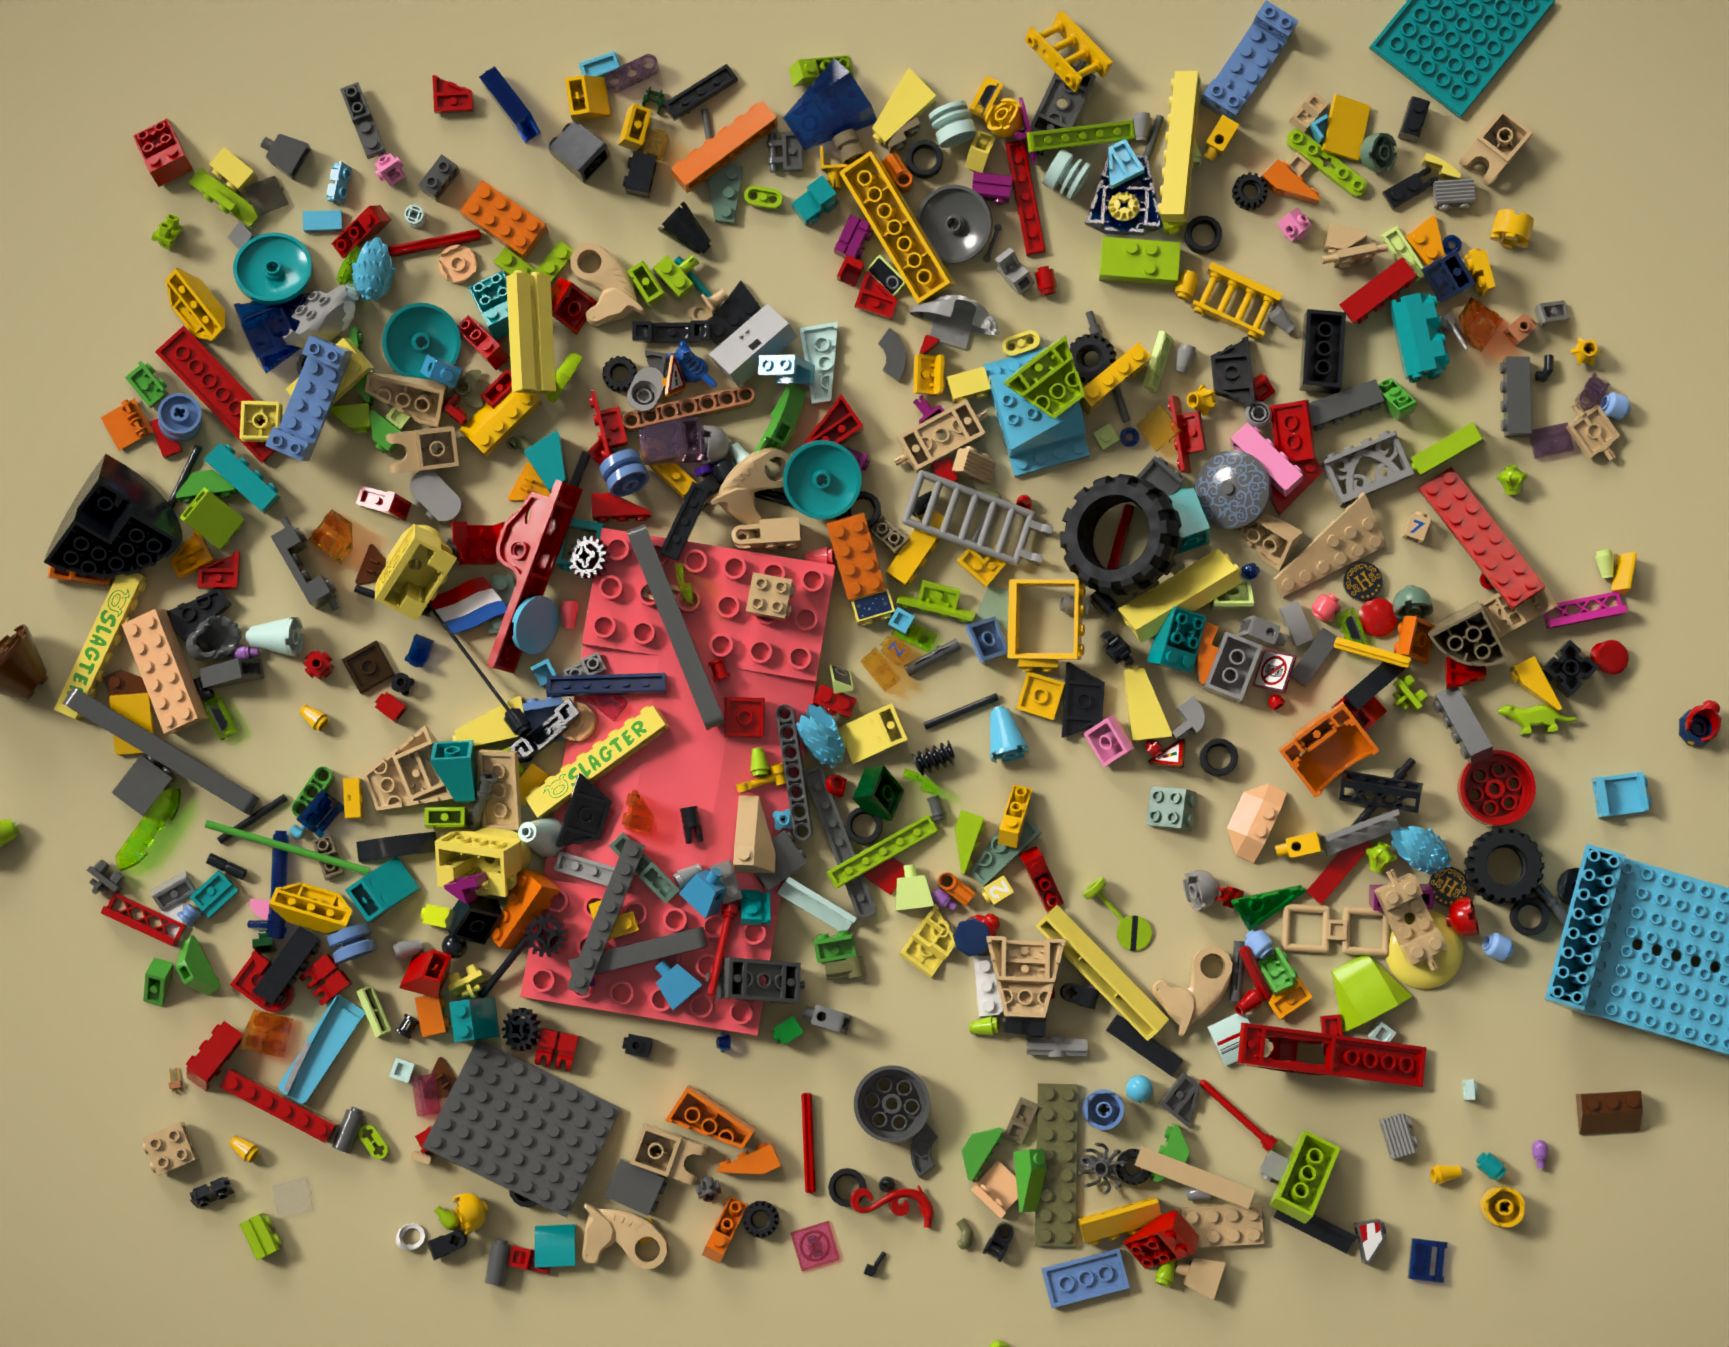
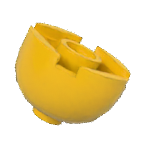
M1005 98L1000 100L1002 103L997 106L994 104L989 109L985 117V123L994 135L1009 138L1014 135L1015 131H1020L1023 126V117L1020 105L1014 99Z
M468 1192L452 1197V1202H457V1208H454V1211L459 1219L462 1230L466 1228L465 1234L480 1229L486 1220L485 1212H488L485 1200L481 1201L476 1194Z

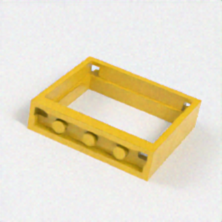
M1009 579L1007 658L1081 660V656L1084 655L1085 651L1084 644H1082V636L1085 634V625L1082 624V616H1085V604H1082L1083 596L1086 594V586L1080 580ZM1021 587H1075L1073 653H1020Z

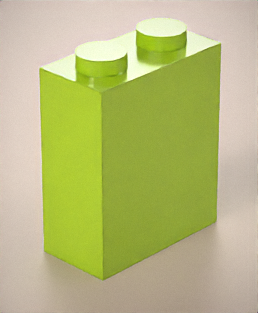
M205 487L179 517L218 549L227 546L232 534L241 529L244 521L242 516Z

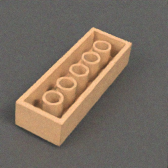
M153 609L121 624L163 733L175 734L207 719V714L166 610Z

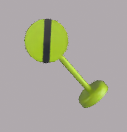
M1103 876L1099 877L1083 891L1082 895L1086 899H1091L1098 895L1121 921L1116 931L1117 939L1121 946L1131 951L1143 949L1150 942L1152 936L1151 926L1148 921L1136 915L1124 918L1101 892L1106 886V879Z

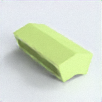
M370 985L358 990L357 995L375 1037L378 1038L389 1033L391 1028L373 986ZM366 991H368V994H369V996H370V998H371V1001H372V1003H373V1005H374V1008H375L374 1010H373V1008H372V1006H371V1004H370V1001H369V999H368V997H367ZM375 1013H377V1015H378V1017H379V1020H380V1022H381V1024H382V1027H383L384 1031L381 1030V1027H380V1025H379V1023H378V1020H377V1018H376V1016H375Z

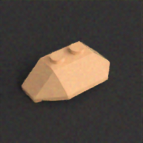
M1266 784L1243 792L1227 826L1236 856L1251 863L1255 862L1281 810L1286 791L1271 784Z

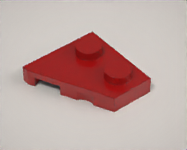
M432 75L435 114L474 111L472 90L457 86V84L451 81L448 82L436 75Z
M866 271L854 307L892 319L898 300L870 272Z

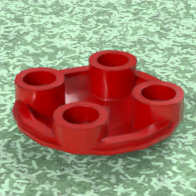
M1373 598L1361 606L1359 623L1367 635L1382 637L1389 634L1395 628L1397 618L1394 615L1393 605L1383 598Z

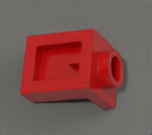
M455 394L445 401L443 409L451 418L463 426L468 420L465 417L466 412L459 406L455 408L461 401L460 397Z

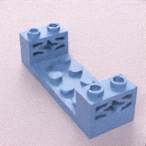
M1266 0L1256 14L1252 25L1216 79L1212 80L1203 93L1200 104L1220 117L1225 115L1235 121L1295 31L1298 20Z
M309 335L302 354L307 356L280 426L272 427L265 445L299 461H310L353 354L351 350L318 336Z

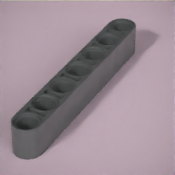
M783 704L776 710V720L793 833L799 840H808L813 835V825L800 739L796 727V712L792 706ZM784 708H788L791 712L788 719L781 717V711ZM786 728H792L794 732L793 737L790 739L784 737V730ZM790 747L795 748L797 752L796 756L792 759L787 756V750ZM792 767H797L800 771L797 778L790 776V769ZM797 786L802 789V795L799 798L793 795V789ZM799 806L805 808V815L801 818L795 813L796 808ZM801 826L808 828V835L806 837H801L798 833Z
M704 927L604 951L595 975L708 947ZM578 958L569 960L571 973L574 971Z

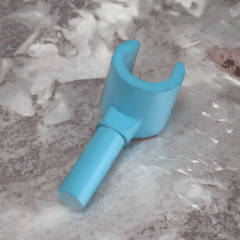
M314 817L301 827L296 824L293 825L289 830L290 834L295 838H300L304 830L313 824L316 819Z

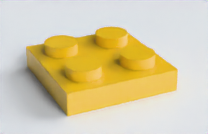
M1027 671L1016 710L1053 721L1065 682Z

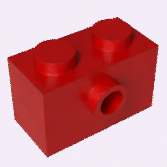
M820 684L813 700V705L821 706L831 716H836L837 714L850 719L857 698L844 693L835 694L832 688Z

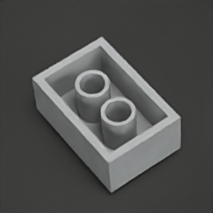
M1226 631L1222 636L1218 652L1202 689L1240 703L1263 645Z

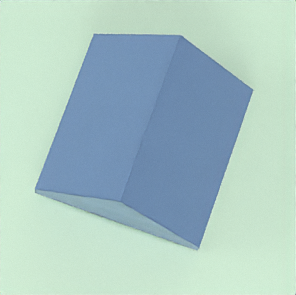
M996 616L965 626L980 663L985 664L1008 654V645Z

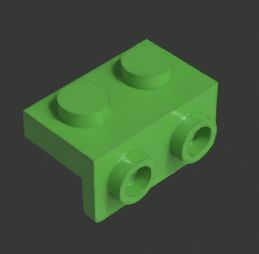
M140 361L138 362L140 366L125 378L146 404L152 408L169 394L165 389L168 386L161 378L157 379L153 375L156 371L149 363L144 364Z
M848 930L837 931V935L829 936L828 933L817 935V938L813 939L817 963L857 957L853 932L848 933Z
M1279 947L1274 948L1273 955L1257 961L1264 979L1275 996L1297 987L1296 979L1298 978L1295 968H1291L1288 964L1289 960L1286 953L1281 952Z

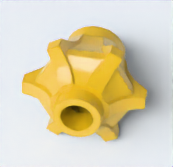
M1578 338L1576 347L1570 350V353L1574 354L1577 359L1576 364L1589 363L1591 366L1595 365V358L1597 355H1601V350L1597 349L1595 339L1592 338L1589 341Z
M1200 385L1197 391L1191 392L1188 395V406L1194 408L1195 411L1199 410L1203 416L1208 415L1209 410L1212 407H1216L1214 389L1208 390L1205 385Z

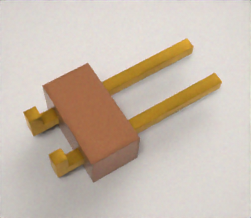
M175 1067L176 1082H173L171 1068H169L171 1082L168 1084L172 1092H174V1088H178V1091H180V1087H182L177 1067Z

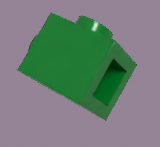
M791 1016L774 1027L773 1030L775 1032L772 1035L778 1044L782 1042L783 1045H786L803 1034L804 1031L795 1017Z

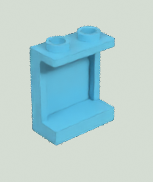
M759 355L758 374L761 376L776 375L775 384L788 385L791 382L795 385H812L814 383L815 365L796 355Z
M1643 771L1595 777L1592 779L1598 818L1649 811L1651 799L1646 793L1648 780Z

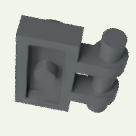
M801 131L782 132V140H776V133H769V141H767L769 158L767 161L770 166V172H778L777 165L783 164V172L803 171ZM777 148H782L783 157H777Z

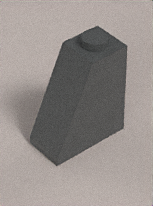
M236 658L199 669L203 688L215 689L264 678L261 659Z

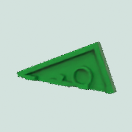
M1301 885L1233 899L1231 903L1245 927L1251 931L1306 891Z

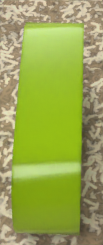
M373 1125L362 1126L359 1131V1138L371 1156L375 1159L385 1158L389 1153V1146L377 1128ZM365 1129L373 1130L371 1136L373 1137L374 1141H371L369 1137L365 1138L363 1136L365 1134ZM375 1142L379 1147L384 1146L383 1155L375 1153L377 1150L374 1145Z

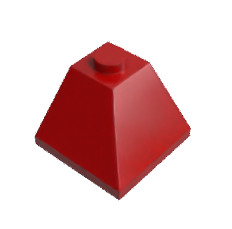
M560 277L551 290L552 317L577 335L587 320L586 312L595 306L597 302L573 282Z

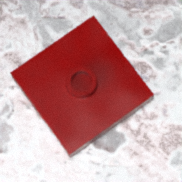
M724 697V737L764 738L765 698Z

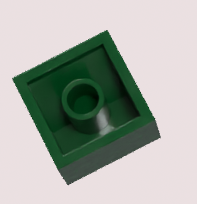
M884 765L867 767L864 769L852 798L862 811L884 820L892 821L904 789Z

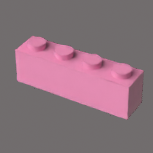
M1246 423L1230 438V445L1235 450L1249 453L1263 463L1269 473L1271 484L1285 497L1302 483V470L1297 465L1293 466L1283 452L1279 453L1269 439L1265 440L1257 427Z

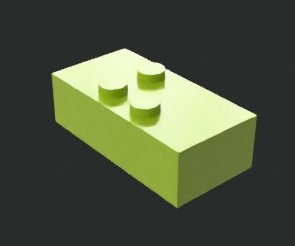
M1103 237L1100 251L1099 280L1176 286L1179 274L1181 242Z
M1304 1130L1297 1137L1289 1156V1162L1279 1180L1269 1206L1306 1224L1313 1217L1341 1148Z

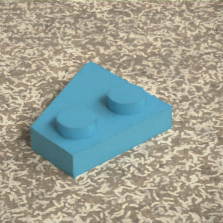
M1126 139L1108 147L1111 189L1144 173L1143 166Z

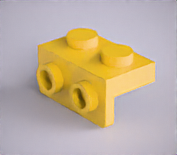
M915 355L914 394L936 396L943 393L945 388L943 378L946 367L944 355Z

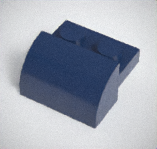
M1452 250L1440 256L1437 260L1421 269L1440 303L1476 284L1457 250Z

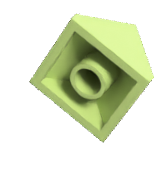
M1241 579V584L1212 600L1211 610H1251L1254 607V599L1250 579Z

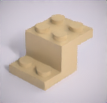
M1539 571L1535 574L1545 585V589L1514 610L1510 609L1499 593L1480 603L1498 638L1558 606Z

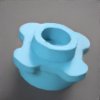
M785 809L782 812H773L772 817L774 818V828L776 830L793 827L789 809Z

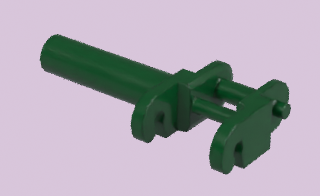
M651 87L646 90L647 95H644L642 106L645 107L648 101L657 103V114L659 115L663 103L668 100L661 99V97H664V94H662L663 90L656 92L652 91ZM650 94L659 96L658 100L649 98Z

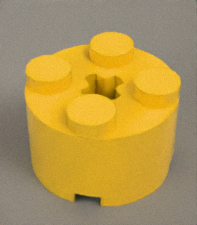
M1503 209L1497 211L1490 239L1502 243L1501 246L1512 249L1513 246L1528 248L1534 226V218L1523 212L1520 215L1514 214L1515 210Z
M1495 1186L1485 1192L1480 1201L1482 1215L1489 1223L1506 1228L1513 1227L1522 1220L1525 1201L1515 1189ZM1501 1203H1506L1504 1206L1505 1211L1500 1210Z

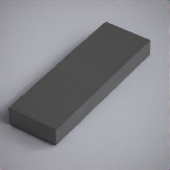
M1323 627L1289 676L1306 687L1334 648V642L1337 637Z

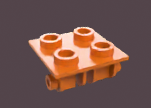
M135 398L130 401L128 399L122 401V406L100 417L119 451L153 432Z

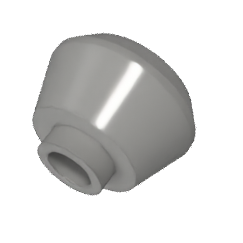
M1260 401L1255 402V407L1248 406L1245 411V418L1253 427L1266 426L1272 417L1270 407Z

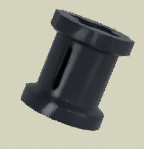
M405 1013L403 1022L395 1031L411 1039L413 1030L420 1023L419 1020Z

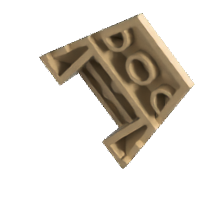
M427 725L423 726L420 731L409 737L402 745L395 748L388 756L382 758L362 774L376 811L453 799L430 763L433 744L438 741Z
M986 936L1004 1017L1045 1018L1066 939L1046 938L1044 942L1006 940L1004 936Z

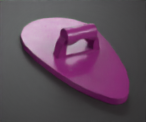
M1019 97L1024 129L1015 131L1014 137L1017 140L1025 138L1028 148L1026 133L1031 132L1023 98ZM1029 152L1032 164L1037 165L1036 152Z

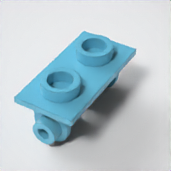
M341 161L332 166L330 180L335 181V184L328 185L326 197L329 202L337 201L344 205L352 168Z

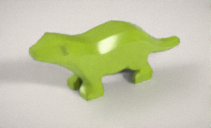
M1541 704L1528 708L1504 705L1497 711L1498 714L1512 719L1522 728L1520 735H1528L1532 733L1531 726L1536 727L1540 725L1547 727L1545 733L1558 731V725L1555 721L1574 722L1577 720L1576 717L1562 716L1549 706Z

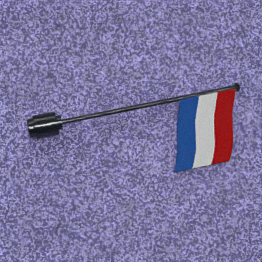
M485 577L469 580L445 593L438 594L433 601H429L428 607L506 709L504 721L514 735H518L519 738L526 736L532 730L530 721L520 708L510 709L454 635L473 629L497 616L504 615L507 606Z

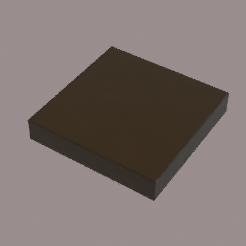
M377 640L342 659L360 694L396 675Z

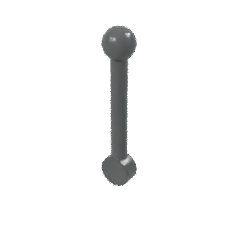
M996 224L994 227L995 232L991 244L983 258L985 262L991 261L992 249L999 231L1002 230L1000 224Z

